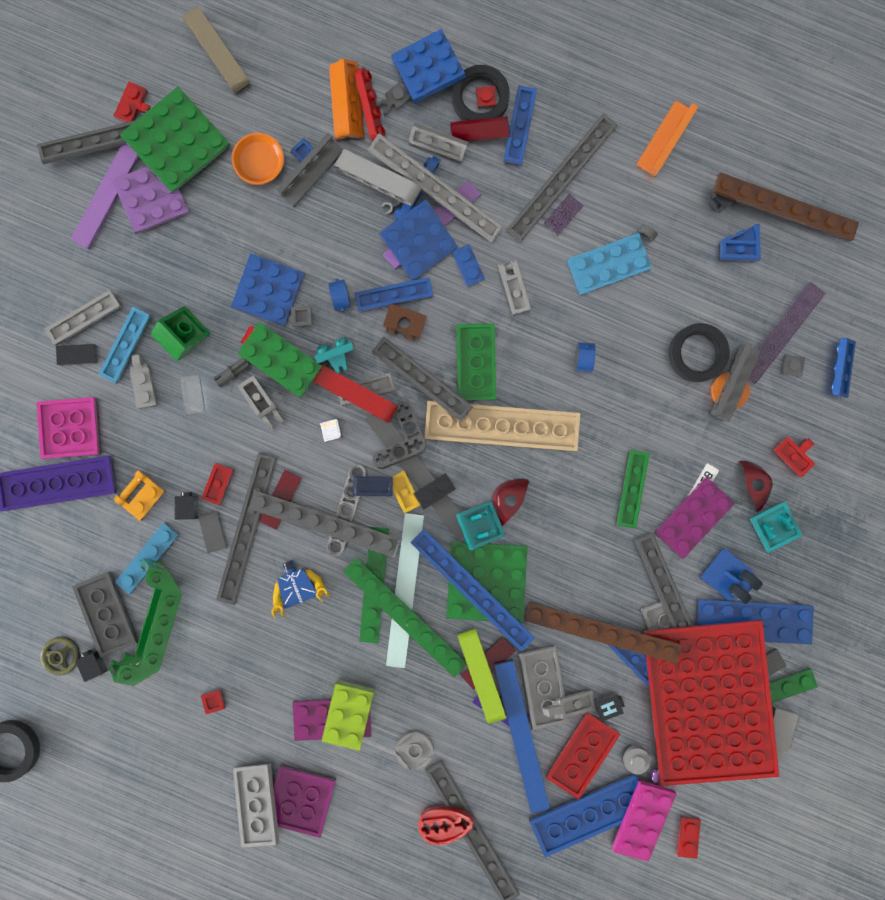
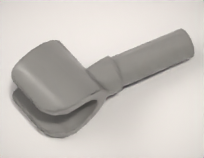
M399 200L392 204L385 202L382 204V208L390 206V211L385 214L391 215L394 213V209L403 204V202Z

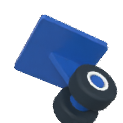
M725 548L721 550L701 575L702 580L728 601H732L735 597L744 604H748L752 599L749 591L752 588L758 591L763 585L762 581L753 575L754 572Z

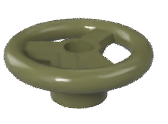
M56 637L49 640L43 646L40 655L41 663L45 670L53 675H66L76 667L75 661L79 659V652L71 640L64 637ZM56 643L66 644L61 650L48 651ZM71 649L73 660L67 667L65 663L66 653ZM57 654L60 655V657H61L60 660L57 659V657H56ZM49 664H51L52 666L59 665L60 670L52 668Z

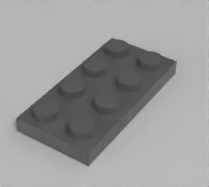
M110 571L72 586L100 658L138 643Z

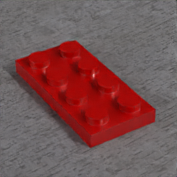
M587 712L549 770L546 779L575 798L580 799L621 734Z

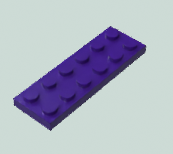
M111 456L0 473V512L116 493Z

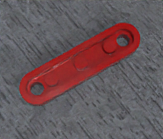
M362 67L355 70V79L370 138L374 141L379 133L382 136H386V132L381 124L380 109L376 104L377 95L372 87V75L369 70Z

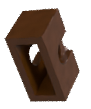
M390 304L383 326L387 328L386 332L397 335L399 332L405 334L404 338L408 340H420L427 316ZM403 319L410 321L408 328L404 329L399 326Z

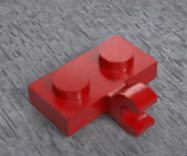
M128 81L113 116L123 122H130L136 120L139 112L145 114L151 109L150 105L143 103L148 90Z
M786 437L773 449L799 477H803L815 465L805 454L815 444L810 438H805L797 446L789 437Z

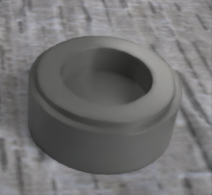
M644 224L638 229L641 235L652 241L658 235L655 230Z

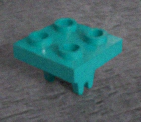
M346 336L336 339L335 344L330 346L328 343L318 346L314 356L317 364L328 360L336 373L340 372V366L343 367V370H347L345 353L354 350L351 337L346 339Z
M492 500L456 514L469 550L505 537Z
M782 501L749 518L767 553L803 536L786 501Z

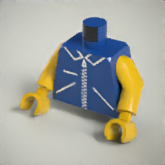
M293 560L282 564L286 575L279 577L275 583L273 592L274 608L271 613L275 619L278 612H281V616L285 617L282 607L286 609L314 597L323 602L322 595L326 594L329 598L330 593L325 589V585L319 575L305 567L296 570Z

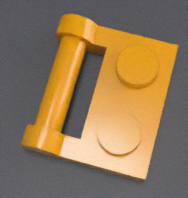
M137 470L133 480L113 500L139 521H142L166 491L142 471ZM143 481L145 483L144 487L130 503L127 502L128 496Z

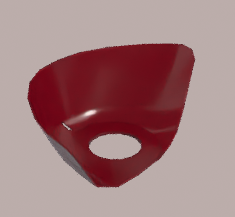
M742 460L740 464L744 468L746 485L756 505V512H759L770 497L773 487L772 479L759 465ZM755 479H761L764 482V488L761 491L753 489L752 483Z
M524 478L508 480L500 484L493 492L491 500L501 526L522 505L529 480ZM514 495L517 499L516 505L508 507L505 504V497Z

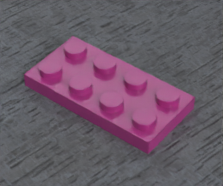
M638 781L612 845L614 853L649 862L677 795L675 790Z

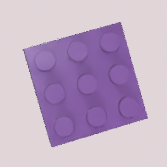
M148 166L112 180L135 234L189 214L179 189L172 194Z

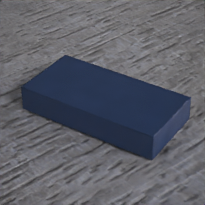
M354 476V496H392L393 477Z

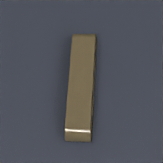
M196 6L182 16L183 20L234 94L250 84L247 76L200 8Z

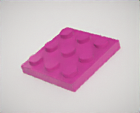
M96 397L36 402L40 459L100 454Z

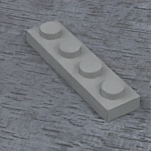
M108 290L44 329L52 343L57 346L122 306L113 291Z

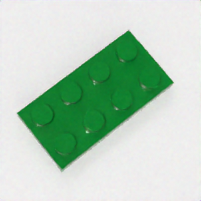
M260 322L237 353L299 398H302L323 368L322 365L317 364L312 358Z
M495 323L457 324L458 395L466 401L496 400Z

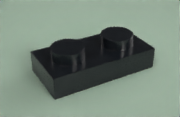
M445 473L413 493V495L424 510L456 490V488Z

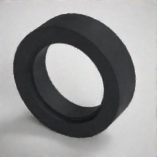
M474 65L465 69L466 78L454 83L452 91V103L458 117L462 121L503 117L510 97L509 85L504 75L488 65ZM474 80H487L497 88L499 102L492 110L485 113H477L471 111L464 104L462 99L463 90Z
M705 323L692 324L682 329L674 336L669 347V361L673 370L681 378L691 382H704L718 376L725 369L730 356V348L725 335L718 328ZM703 335L714 343L717 352L716 360L708 370L694 371L684 363L681 356V348L689 336Z
M17 720L0 722V734L10 733L17 736L24 745L25 757L17 768L6 769L0 766V782H12L19 779L35 766L39 758L40 743L36 733L30 726Z

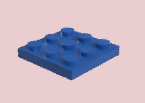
M442 29L391 55L414 103L466 78L465 72Z
M426 199L378 233L411 280H415L458 247Z
M250 253L231 307L286 327L291 314V307L295 303L305 273Z

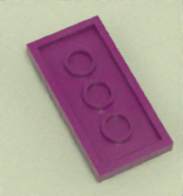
M705 477L654 534L681 559H684L735 502L708 477Z
M332 699L292 702L294 741L322 740ZM371 710L369 712L364 737L372 736Z

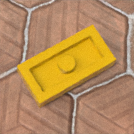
M405 471L392 476L393 492L403 512L406 513L420 506L413 495L415 491Z

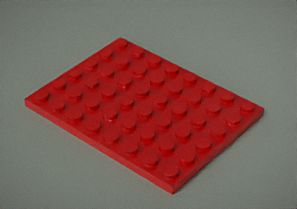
M750 620L643 630L645 634L681 643L677 664L646 655L660 786L780 777L763 621Z

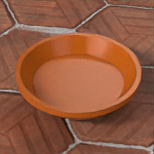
M251 133L242 137L236 143L232 152V165L236 174L243 181L253 185H263L273 181L280 174L284 165V153L278 141L272 136L265 133Z

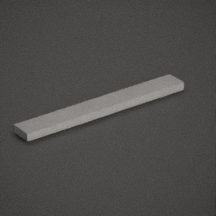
M380 133L367 149L402 177L418 184L422 188V192L492 243L503 228L501 224Z

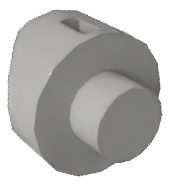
M632 745L624 753L623 763L629 772L636 775L642 774L650 766V757L644 748Z

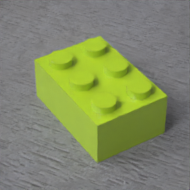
M337 680L321 742L360 751L375 688Z

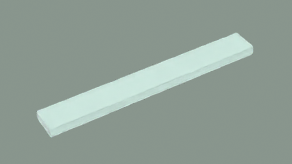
M405 513L395 595L412 610L419 551L410 542L422 531L424 515ZM393 619L391 621L386 666L405 668L409 634Z

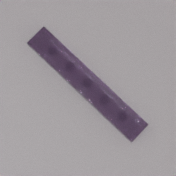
M812 282L808 283L757 349L761 352L748 379L752 383L756 384L826 294Z

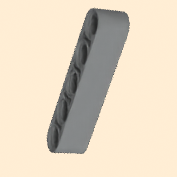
M345 149L342 150L334 164V168L339 172L409 206L413 205L422 189L415 182Z
M358 464L353 465L349 470L335 516L352 523L361 496L351 497L348 494L349 487L353 486V471L359 467L363 470V476H367V469L363 465ZM345 504L352 507L350 515H345L342 511ZM330 536L327 543V551L333 556H338L344 552L347 542ZM335 541L341 544L339 552L333 551L331 547Z

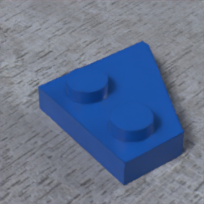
M755 224L745 231L742 230L737 232L736 235L722 239L720 242V259L759 261L761 259L760 224Z

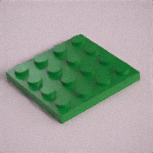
M179 86L119 134L172 194L230 146L227 139Z
M451 541L450 555L520 623H523L528 546L485 544L476 549L469 550L467 542ZM449 581L446 619L489 621Z

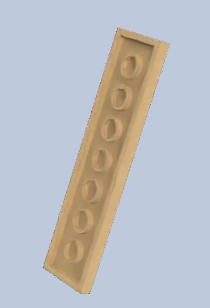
M427 401L424 439L578 451L580 413L471 404L473 409L460 422L436 402Z

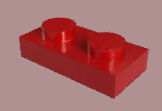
M214 463L201 499L221 505L234 469Z
M680 816L676 852L678 857L697 859L701 825L700 818Z

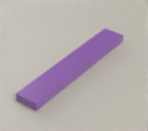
M128 144L120 147L71 237L72 241L87 249H90L118 197L112 180L131 173L139 159V156Z
M469 180L456 190L471 203L481 196V193ZM441 205L434 209V212L444 226L456 217ZM390 249L382 254L394 269L400 266V263Z

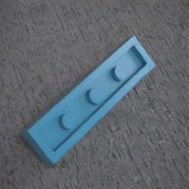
M132 307L98 375L118 384L152 317L151 315Z
M163 523L115 583L128 594H132L145 578L147 572L146 569H141L140 567L142 559L159 561L180 534L168 524Z

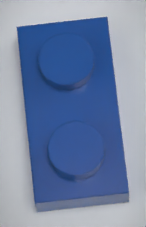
M470 244L452 251V255L467 287L485 280Z

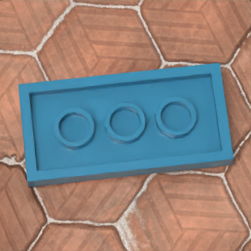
M639 233L567 259L580 296L652 269Z

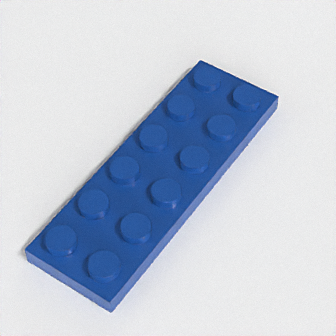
M697 599L696 625L762 620L765 642L812 645L814 606L748 602V604H744L741 601Z
M636 775L627 776L581 796L580 799L572 800L529 819L544 856L548 857L621 825L638 784Z

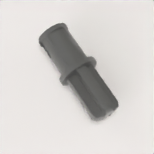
M242 358L232 366L228 365L227 369L214 377L215 382L219 387H222L233 378L236 379L238 374L250 367V363Z

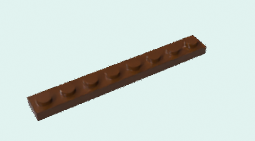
M724 173L717 175L712 192L847 241L854 240L859 224L858 221Z
M529 602L524 620L677 664L681 649V643L534 602Z

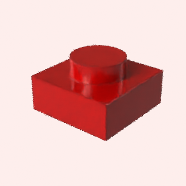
M495 86L476 88L477 109L494 108L497 105Z
M221 689L201 695L205 714L226 708Z

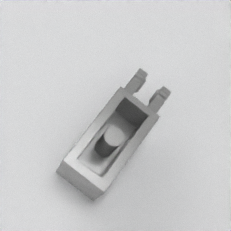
M253 375L238 385V388L257 416L263 419L271 431L275 428L272 421L267 417L273 413L280 424L285 422L278 412L279 408L256 376Z
M772 705L779 764L784 751L788 752L789 748L793 746V734L799 725V715L794 711Z

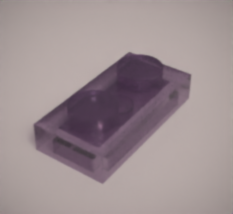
M568 194L544 224L559 236L584 205L571 194Z

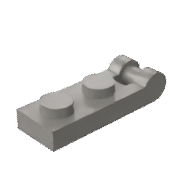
M511 260L507 264H498V270L512 316L530 311L531 307L517 260ZM513 270L514 275L507 276L506 272Z

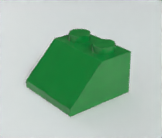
M183 306L158 320L151 335L176 361H179L201 344L210 335V332Z

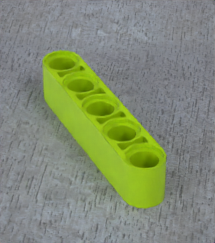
M476 628L458 634L457 636L488 725L507 719Z

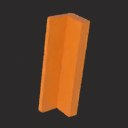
M344 58L329 66L335 140H341L346 137L361 139L364 137L362 105L355 79V70L359 69L358 62Z
M675 101L637 162V166L656 176L699 106L692 103L688 108L679 101Z

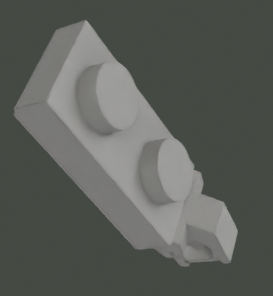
M142 355L131 356L133 366H130V376L137 409L156 406L157 399L151 369L147 363H143Z
M585 690L557 698L552 701L553 705L543 707V714L548 717L555 716L556 719H565L596 710L593 691Z

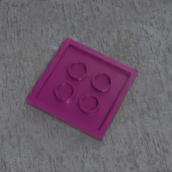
M280 765L274 784L278 827L321 838L336 779Z

